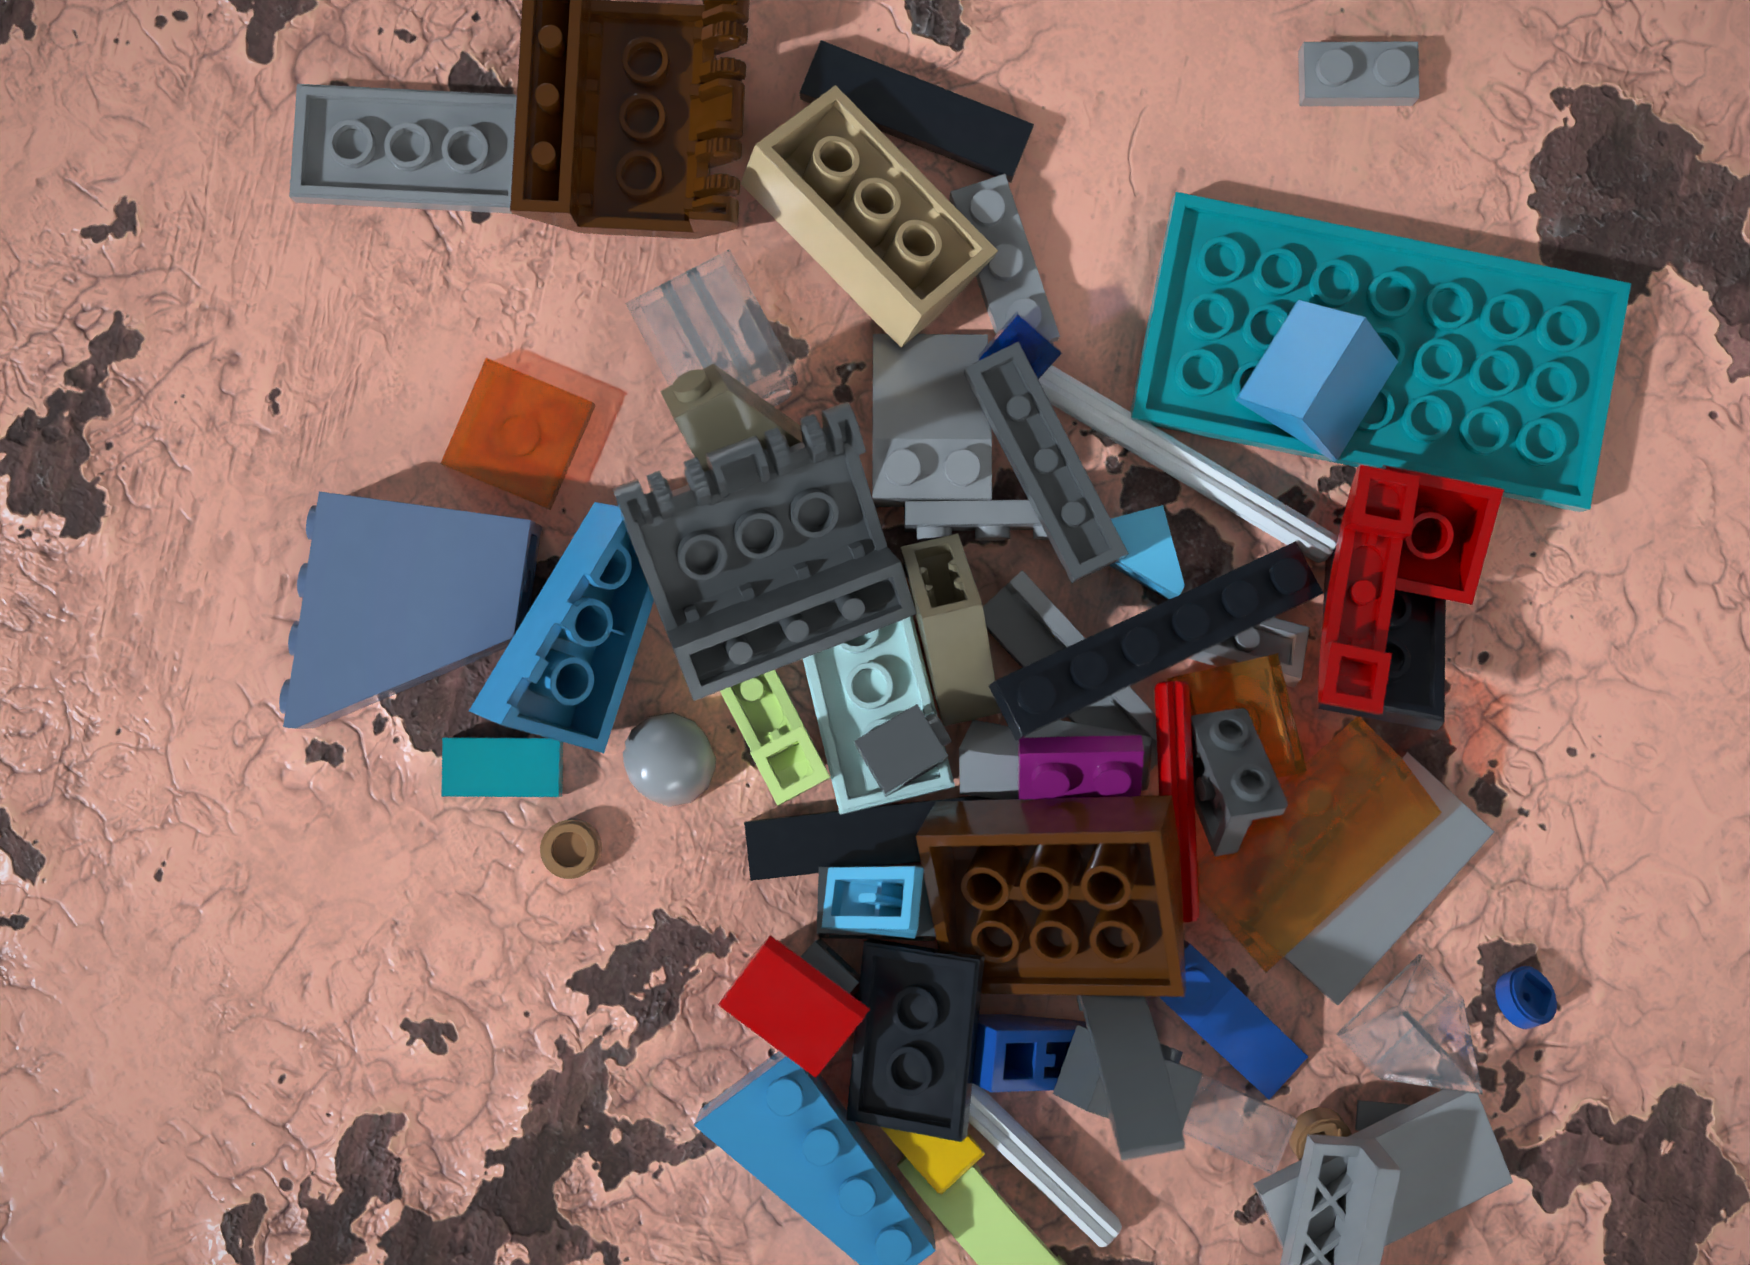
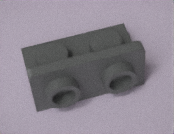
M1238 708L1191 715L1195 809L1214 856L1237 853L1253 819L1282 815L1288 806V802L1246 709Z

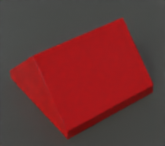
M1383 465L1381 469L1420 476L1412 532L1410 536L1403 539L1395 590L1473 605L1504 489Z
M771 935L748 959L718 1004V1006L815 1078L870 1010Z

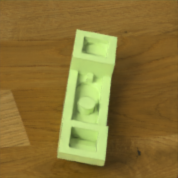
M776 670L720 691L751 750L750 754L777 806L831 778Z
M905 1156L897 1163V1167L919 1196L978 1265H1067L1059 1255L1056 1257L988 1182L981 1174L980 1167L976 1163L942 1195L936 1192Z

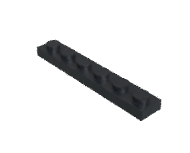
M1295 541L999 678L991 683L989 688L1015 740H1019L1313 600L1323 594V591Z

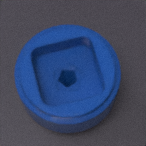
M1521 966L1502 974L1498 978L1495 987L1496 1000L1503 1015L1513 1025L1521 1029H1532L1548 1023L1554 1018L1557 1009L1556 995L1551 983L1540 971L1530 966Z

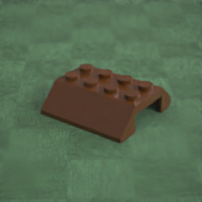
M522 0L510 202L511 213L582 234L698 239L737 229L739 201L731 196L736 197V195H739L740 180L729 174L710 175V168L731 163L733 160L737 161L742 157V144L736 140L743 136L745 85L742 83V80L746 78V64L741 59L730 57L716 58V55L747 44L748 28L744 24L748 23L750 0H703L704 5L611 0Z

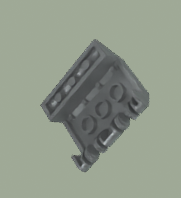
M848 402L822 410L823 428L820 427L815 414L801 418L800 425L803 442L791 447L788 446L785 436L776 427L764 432L765 450L762 449L757 436H752L706 453L709 468L706 472H703L697 457L685 461L684 475L688 485L671 491L667 479L662 476L660 471L647 475L651 490L647 494L643 493L638 479L612 488L693 701L917 614L901 562L887 547L859 457L860 454L866 452L856 417Z

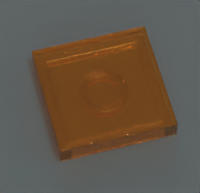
M486 358L440 464L551 511L596 405L592 401Z
M1278 653L1167 678L1168 681H1184L1189 684L1191 715L1238 708L1246 709L1277 778L1297 775L1307 771Z

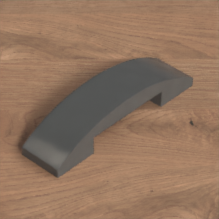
M1076 995L1079 1010L1083 1011L1105 1089L1107 1111L1121 1161L1185 1149V1140L1174 1093L1145 996Z

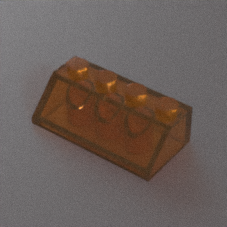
M1359 716L1352 720L1281 785L1288 802L1284 814L1253 819L1237 853L1214 856L1212 849H1210L1197 861L1199 902L1265 973L1273 968L1442 813L1405 761Z

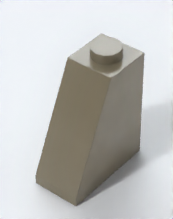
M714 363L702 370L695 369L685 372L674 381L673 385L660 391L694 457L698 458L703 472L709 470L706 453L752 436H757L762 449L765 450L764 432L776 427L785 436L789 447L803 442L801 426Z
M958 533L902 546L903 561L913 604L917 613L916 618L929 676L943 726L1001 713L989 688V685L995 681L983 604Z

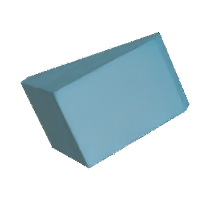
M1163 505L1111 518L1129 554L1109 566L1168 600L1179 596L1185 584Z
M916 866L828 868L821 928L914 939L918 930L924 868Z

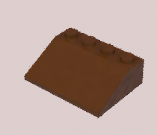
M1172 795L935 802L918 831L916 839L922 868H924L923 874L938 949L985 956L981 994L1185 997L1186 973L1180 847Z

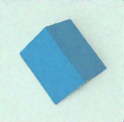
M1298 300L1235 400L1335 462L1345 449L1398 361L1366 317Z

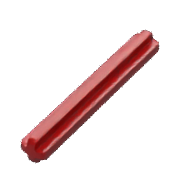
M1163 681L1155 686L1159 795H1172L1180 847L1183 923H1191L1199 918L1190 686L1184 681Z

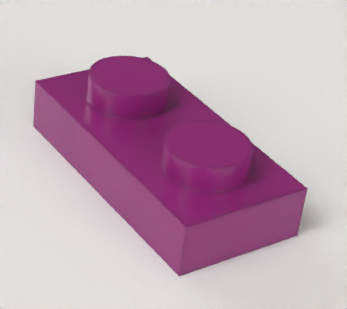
M1142 736L1023 737L1019 739V800L1141 796L1144 759Z

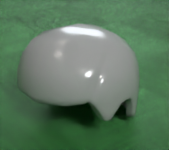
M672 712L649 716L631 730L625 741L623 763L630 782L640 794L651 801L671 807L691 803L708 789L716 768V756L706 734L697 726L695 721Z

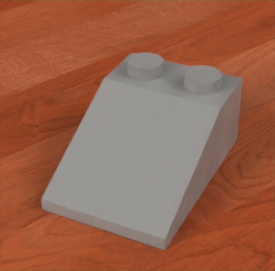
M873 334L872 499L875 507H904L905 501H982L992 499V430L964 375L965 367L988 357V334H917L902 348L888 334Z

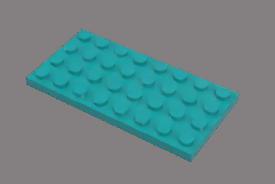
M1176 192L1172 198L1131 405V418L1150 423L1155 427L1333 462L1235 400L1291 309L1298 300L1366 317L1398 361L1340 457L1334 463L1353 467L1366 465L1376 468L1388 465L1504 489L1502 497L1577 512L1590 510L1631 283Z

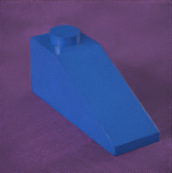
M1184 940L1185 997H1158L1270 1100L1308 1056L1189 942Z
M979 1014L972 1083L991 1093L1054 1090L1076 1027L1080 1025L1087 1028L1086 1021L1012 1014Z

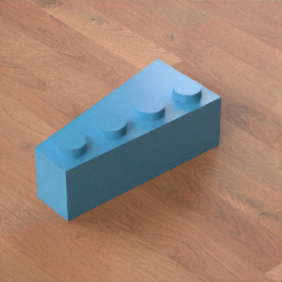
M594 502L469 709V712L506 727L597 752H605L654 602L618 506Z
M778 1051L700 1109L694 1123L698 1130L859 1265H918L936 1251L933 1228L856 1122L846 1120L847 1110L821 1074L815 1078Z

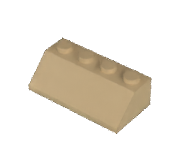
M836 85L755 144L740 183L900 348L934 321L998 252Z

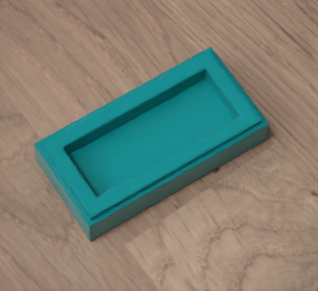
M442 738V797H562L563 742L550 738Z

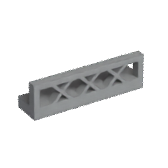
M1023 570L983 606L988 632L1022 668L1085 639ZM1131 687L1067 716L1073 723L1153 737L1151 770L1158 764L1156 714Z
M1307 1135L1280 1265H1312L1318 1259L1323 1265L1381 1264L1401 1169L1376 1139ZM1323 1156L1349 1157L1346 1172L1325 1187L1319 1179ZM1331 1205L1336 1211L1334 1226L1313 1241L1307 1233L1309 1221Z

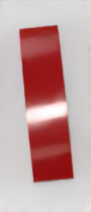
M1359 465L1357 467L1340 527L1327 592L1320 646L1318 703L1378 715L1383 712L1392 653L1385 652L1403 539L1410 536L1412 532L1420 476L1366 465Z

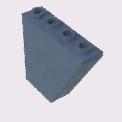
M319 491L317 505H313L310 508L306 520L307 538L311 540L308 563H304L301 566L297 580V592L299 597L303 599L300 619L293 623L288 639L289 653L294 658L291 678L285 680L279 698L280 711L282 714H285L283 727L293 729L319 727L507 648L530 610L542 526L528 519Z

